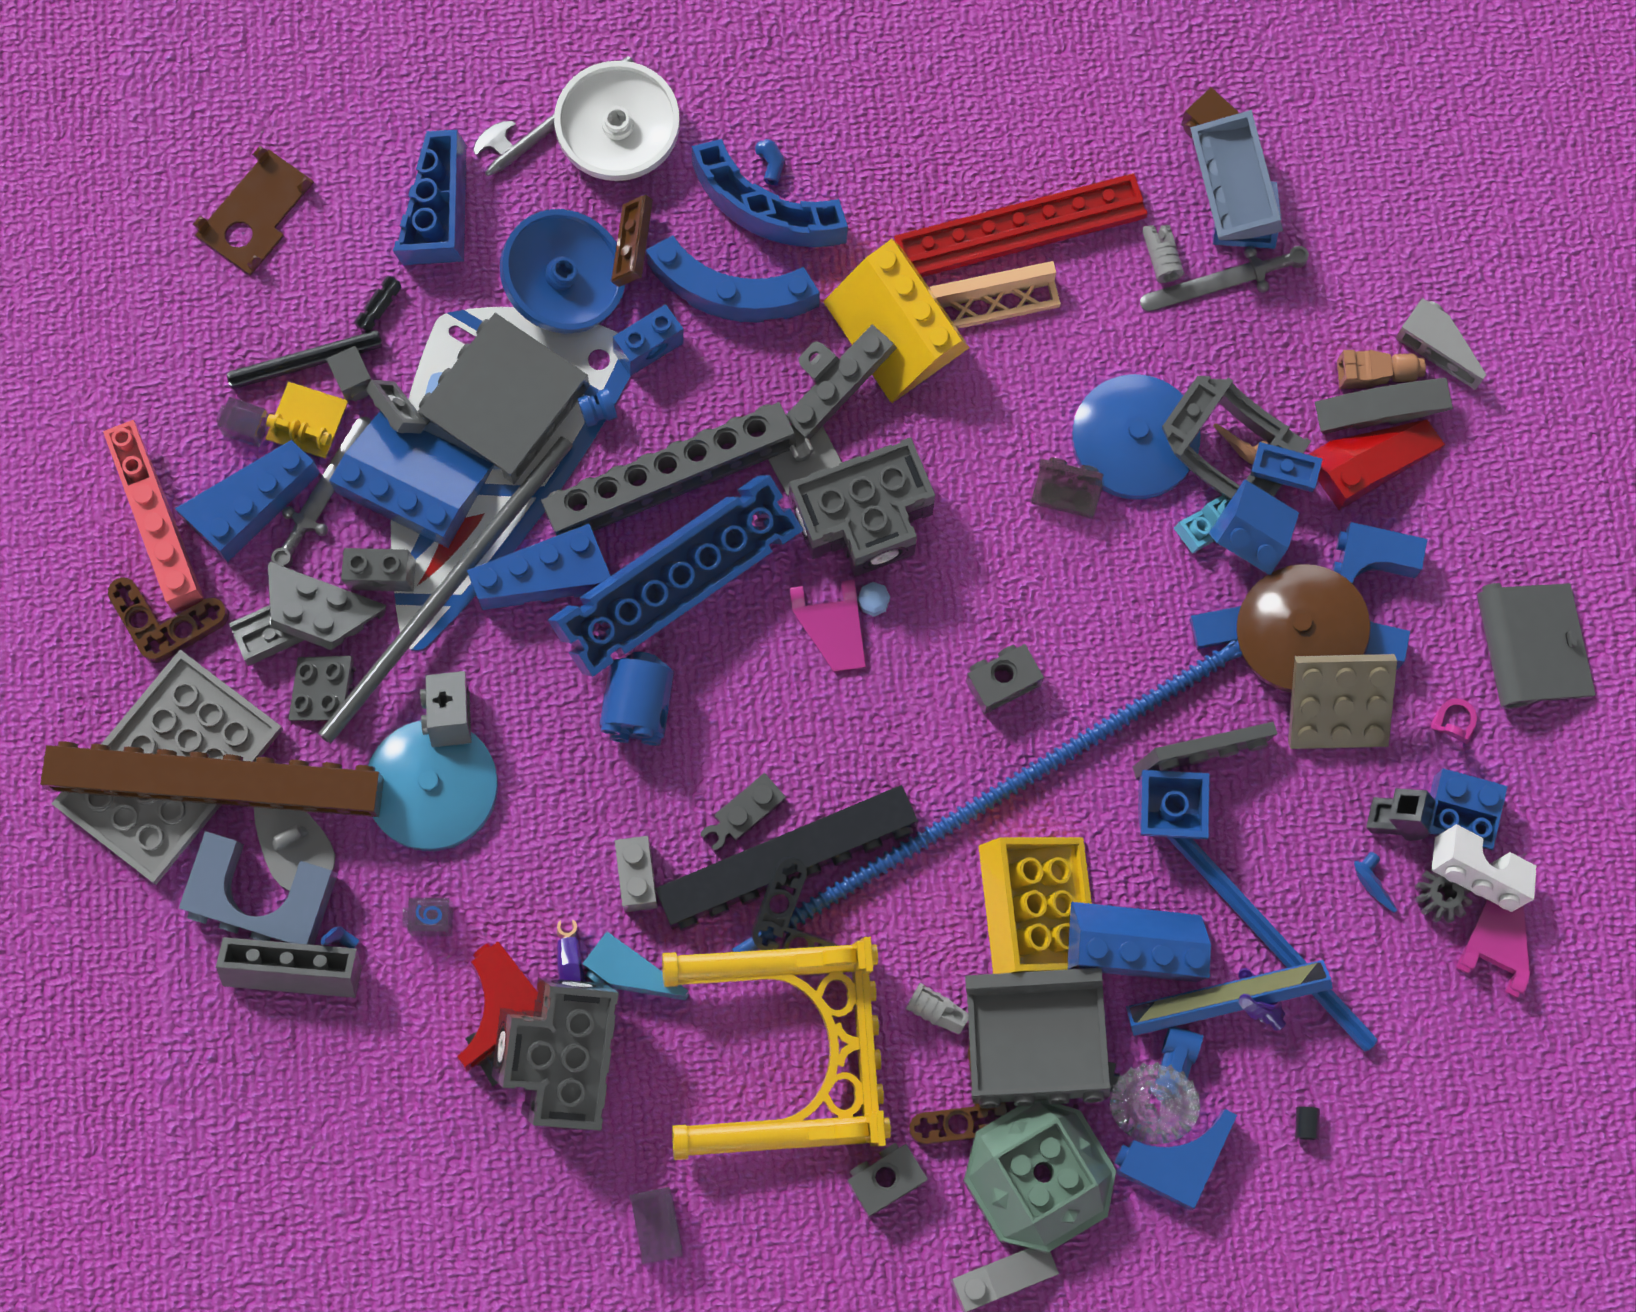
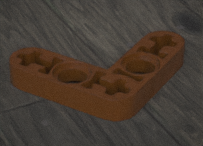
M120 577L115 579L108 587L109 599L141 654L152 663H160L177 654L179 650L186 649L222 628L228 621L229 613L226 606L217 598H207L160 625L140 589L131 579ZM125 587L127 590H130L128 595L135 605L129 607L124 599L119 597L121 595L119 589ZM211 607L219 610L216 620L207 617L209 615L207 610ZM144 612L148 615V622L144 627H132L131 619L136 613ZM197 615L202 620L200 622L203 624V628H199L197 622L192 618L193 616ZM188 622L192 624L191 635L186 638L176 636L175 631L180 623ZM168 632L175 642L174 645L171 646L168 641H165L167 638L164 633ZM154 640L162 643L159 645L161 651L156 654L152 650L148 651L152 648L150 643Z
M969 1046L968 1052H967V1057H968V1065H969L971 1088H972L971 1060H970V1046ZM1001 1102L1000 1106L996 1108H981L980 1104H974L973 1107L917 1114L912 1118L909 1125L910 1136L915 1142L923 1145L974 1139V1121L970 1113L977 1112L976 1120L987 1118L989 1111H993L995 1117H1001L1007 1113L1006 1102ZM961 1115L967 1120L968 1128L963 1134H954L949 1129L948 1121L952 1116ZM936 1117H944L943 1130L946 1137H939L940 1130L930 1131L928 1138H922L920 1132H915V1127L920 1125V1120L926 1119L928 1125H936L939 1123ZM988 1124L978 1125V1130L985 1127Z

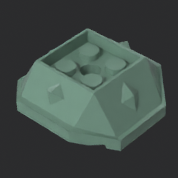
M1037 1100L1031 1106H1018L975 1133L963 1182L999 1242L1048 1253L1108 1217L1116 1169L1080 1110L1061 1104H1050L1048 1100ZM1036 1165H1044L1050 1170L1051 1177L1049 1182L1042 1183L1035 1178L1034 1168Z

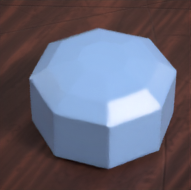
M875 582L863 586L858 596V603L862 612L874 617L886 612L890 602V595L886 587Z

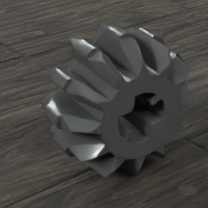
M1426 871L1422 874L1424 882H1418L1415 885V889L1423 893L1415 898V902L1419 904L1425 902L1426 907L1421 910V913L1426 915L1433 911V922L1440 921L1443 916L1447 923H1451L1454 921L1455 915L1460 918L1466 914L1464 907H1469L1473 902L1469 897L1465 896L1471 892L1470 890L1448 881L1445 877L1435 872L1432 874ZM1442 888L1446 889L1445 895L1450 897L1446 901L1442 900V894L1438 892Z

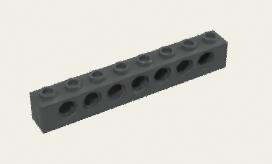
M780 402L773 405L766 404L751 414L731 418L722 426L714 429H704L688 440L675 441L669 444L666 449L656 453H646L632 463L624 466H614L607 473L598 477L585 478L576 486L566 490H556L541 501L555 536L586 524H590L592 531H596L790 450L791 445L794 444L796 447L795 433ZM757 431L764 433L759 437L751 436L752 433ZM728 443L734 444V447L730 449L721 448ZM696 456L705 457L701 461H692V459ZM666 468L675 469V471L669 474L662 473ZM637 480L646 481L641 486L632 485ZM608 492L616 493L611 498H602ZM577 505H586V507L580 511L572 510Z

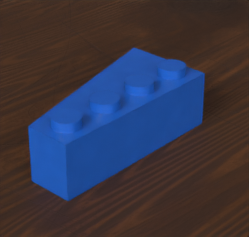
M457 129L426 131L416 167L418 172L414 185H411L408 195L410 198L406 214L402 216L399 239L395 241L393 248L394 254L402 265L464 262L467 145Z

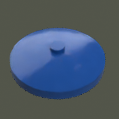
M550 209L527 217L512 231L501 253L500 278L509 301L525 319L551 332L572 334L596 327L614 311L625 289V285L618 287L611 282L616 241L601 224L579 212L565 209Z
M1139 374L1118 376L1094 388L1079 406L1072 427L1073 452L1079 467L1086 477L1097 487L1111 495L1133 500L1157 497L1179 485L1191 470L1175 456L1162 430V426L1184 395L1161 379ZM1200 431L1190 444V447L1197 454L1200 448Z

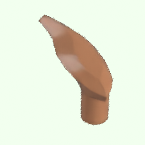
M1215 423L1213 427L1230 443L1238 455L1253 465L1258 444L1252 447L1229 430Z

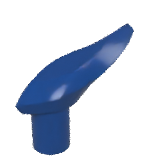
M1369 852L1362 862L1354 861L1356 874L1366 890L1381 904L1395 913L1397 908L1384 890L1381 881L1372 871L1380 862V858L1377 854Z
M342 926L333 927L321 938V944L324 946L339 942L347 948H355L359 939L347 932Z

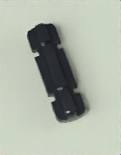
M386 276L380 284L382 288H378L363 308L365 312H360L355 319L356 327L365 333L372 330L376 324L374 323L375 319H380L392 302L391 297L396 296L401 289L400 282L392 276Z

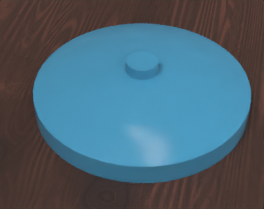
M420 720L395 730L377 747L368 766L375 767V771L380 772L383 776L384 782L379 817H373V819L392 840L415 850L441 851L464 843L485 825L497 800L498 775L488 749L474 733L471 732L472 743L432 747L429 734L423 735Z

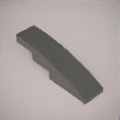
M1447 378L1378 387L1315 401L1320 431L1323 435L1352 427L1359 430L1386 422L1393 425L1454 409Z

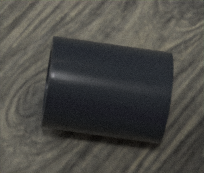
M1296 1107L1295 1138L1319 1140L1320 1108Z

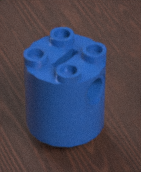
M632 652L622 659L613 660L614 662L609 665L599 726L601 732L610 734V740L615 742L629 743V739L632 738L640 739L641 743L646 745L660 746L661 739L665 736L674 671L654 654Z

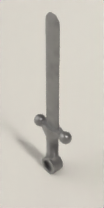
M1295 246L1288 254L1262 261L1256 257L1257 251L1254 247H1247L1244 254L1249 259V263L1147 293L1141 297L1140 305L1146 311H1153L1255 279L1258 291L1265 293L1269 289V283L1264 279L1266 273L1287 266L1301 268L1306 264L1309 253L1305 247Z
M360 417L355 421L300 513L295 512L289 506L283 509V517L286 519L292 518L295 526L284 545L272 553L271 560L273 563L290 568L293 563L292 555L295 548H297L306 532L316 531L319 536H325L328 533L327 525L318 524L316 521L334 493L329 480L345 452L372 421L370 418Z

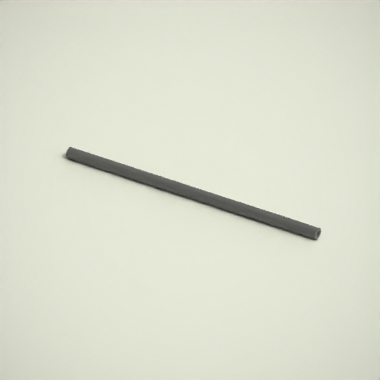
M560 436L319 731L318 735L323 740L331 744L466 579L468 576L467 570L474 568L571 450L573 445L568 439Z

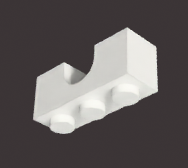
M1457 824L1435 837L1432 861L1433 872L1511 912L1534 900L1536 865L1511 852L1489 864L1483 854V838Z

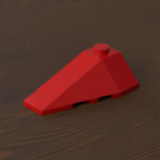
M1428 419L1332 440L1308 455L1323 459L1317 480L1337 509L1341 510L1445 446V443Z

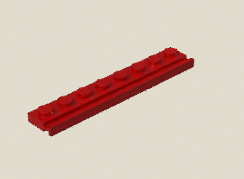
M1132 173L894 236V241L901 246L921 277L1146 219L1148 212L1144 207L1135 174Z

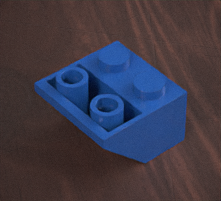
M1442 768L1434 776L1430 795L1434 798L1436 804L1429 833L1439 835L1457 824L1482 837L1483 848L1492 851L1508 786Z

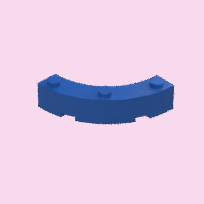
M722 139L692 146V165L704 191L726 216L741 227L765 239L792 246L827 247L847 243L848 225L839 199L819 202L800 201V204L782 200L779 195L769 192L757 184L750 183L740 173V169L731 159Z
M674 235L646 249L648 266L668 290L675 292L692 307L719 318L738 322L759 323L764 322V320L782 317L783 319H789L807 313L820 305V292L804 267L771 278H740L717 272L700 263L679 244Z

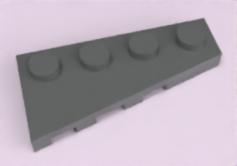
M1273 721L1158 747L1143 757L1132 768L1136 779L1141 776L1142 770L1169 771L1188 764H1199L1217 756H1220V758L1230 757L1239 753V750L1246 748L1249 751H1256L1267 747V741L1278 733Z

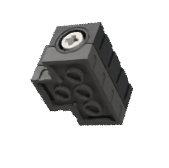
M911 437L900 441L896 445H888L872 451L866 456L850 459L839 463V466L829 467L812 473L809 477L789 482V503L795 517L803 528L802 535L812 560L823 556L827 552H834L843 548L846 558L850 561V568L854 577L915 555L917 535L910 523H913V520L933 515L935 493Z
M538 977V996L535 999L534 1011L522 1010L520 1012L513 1009L500 1008L492 1077L503 1088H524L525 1099L522 1102L521 1113L532 1125L601 1131L603 1121L601 1115L602 1108L605 1105L607 1089L606 1075L609 1073L611 1057L610 1044L611 1039H613L616 1017L614 1014L615 1004H617L619 992L605 983Z

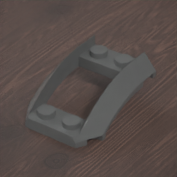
M1197 376L1162 426V430L1175 456L1221 495L1231 500L1240 486L1211 466L1190 447V444L1219 403L1242 424L1270 443V445L1305 453L1311 440L1308 438L1303 439L1289 430V426L1254 403L1233 384L1232 379L1229 377L1227 379H1210L1211 376ZM1250 474L1246 479L1274 497L1283 485L1250 476Z

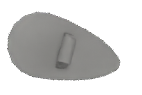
M254 807L255 825L264 859L272 877L281 887L290 891L300 861L334 870L335 852L332 843L307 812Z

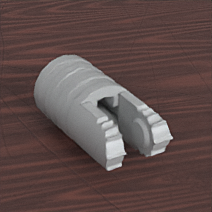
M1154 225L1143 226V235L1157 282L1167 283L1182 277L1184 270L1170 225L1161 226L1158 231L1159 234Z

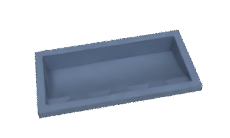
M1252 110L1190 127L1218 239L1239 240L1283 231Z

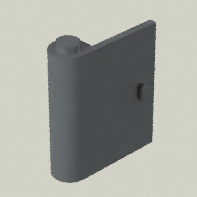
M1492 583L1482 587V592L1477 594L1501 709L1519 708L1536 701L1586 698L1596 695L1571 583L1502 587L1501 583Z

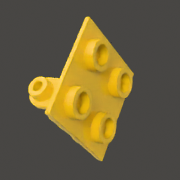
M288 382L275 415L270 414L267 418L266 426L270 428L265 439L280 445L292 440L305 453L326 459L347 407L348 400Z

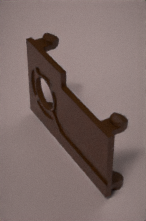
M259 146L252 154L258 162L212 216L206 220L200 215L192 224L198 231L195 234L198 239L250 276L284 237V234L275 228L314 183L312 179L271 150H266L262 146ZM237 223L248 225L253 232L250 242L242 247L231 246L226 241L228 228Z

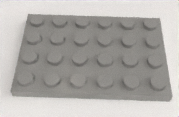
M179 650L102 744L110 746L111 750L123 751L124 747L129 746L142 748L144 753L156 754L158 749L176 751L177 756L190 757V752H203L210 754V758L223 759V755L231 754L243 757V761L256 762V758L261 757L283 731V728L186 653ZM61 792L51 803L155 885L221 806L217 804Z

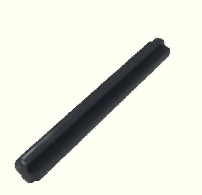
M371 331L229 371L227 373V380L231 389H237L328 363L326 358L353 346H356L359 354L381 348L382 339L378 331Z

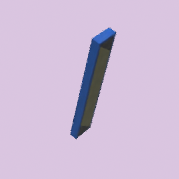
M1319 960L1126 1006V1011L1133 1036L1242 1011L1244 1009L1239 1004V997L1242 994H1249L1256 1002L1271 1004L1333 989L1324 960Z

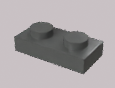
M371 380L365 390L373 399L374 405L388 419L390 426L399 433L421 434L427 423L419 415L396 382Z

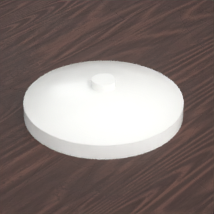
M607 61L584 69L567 83L556 104L554 125L563 153L579 170L603 180L625 181L651 172L666 160L678 139L680 116L678 103L672 89L656 72L634 62Z

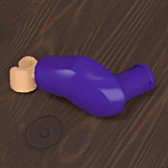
M560 920L556 931L560 938L557 942L559 979L587 982L582 968L579 940L574 937L577 931V923L572 920L573 930L565 933L561 930Z

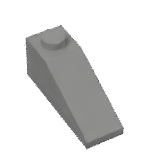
M1422 298L1401 327L1395 339L1476 390L1486 376L1485 371L1450 315L1445 313L1439 304L1432 301L1428 302Z
M1028 1248L953 1278L950 1281L962 1311L967 1312L1056 1276L1059 1272L1050 1252L1045 1253Z

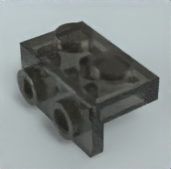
M1051 457L1049 460L1041 459L1039 464L1040 471L1031 503L1094 519L1104 485V474L1099 473V470L1095 467L1081 465L1078 468L1070 466L1065 460Z

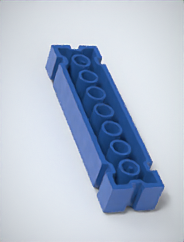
M770 475L756 476L737 489L741 495L740 498H724L580 597L584 604L580 608L568 605L548 619L549 624L561 642L573 644L575 647L569 654L583 675L595 676L614 662L610 656L613 652L628 653L773 551L769 544H785L803 531L791 508H781L777 501L782 499L783 495ZM753 515H757V519L754 521L756 526L752 525ZM594 624H600L601 626L597 629L598 636L592 633L594 631Z

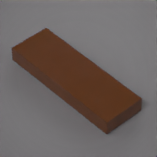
M646 194L622 205L611 280L618 287L642 278L653 199Z

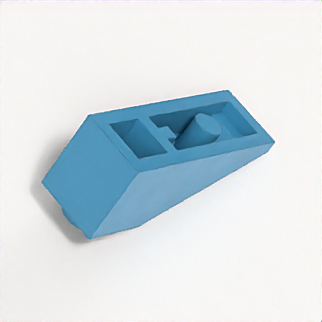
M608 931L583 962L584 968L588 970L585 976L592 982L605 983L614 989L686 1000L689 996V991L682 985L664 987L662 971Z

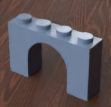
M205 831L179 905V909L188 911L187 918L204 924L207 923L208 918L220 921L218 928L238 934L239 928L252 931L250 938L255 940L270 941L272 937L285 943L314 945L338 873L300 861L285 902L276 911L268 915L248 916L239 909L232 895V880L244 844Z

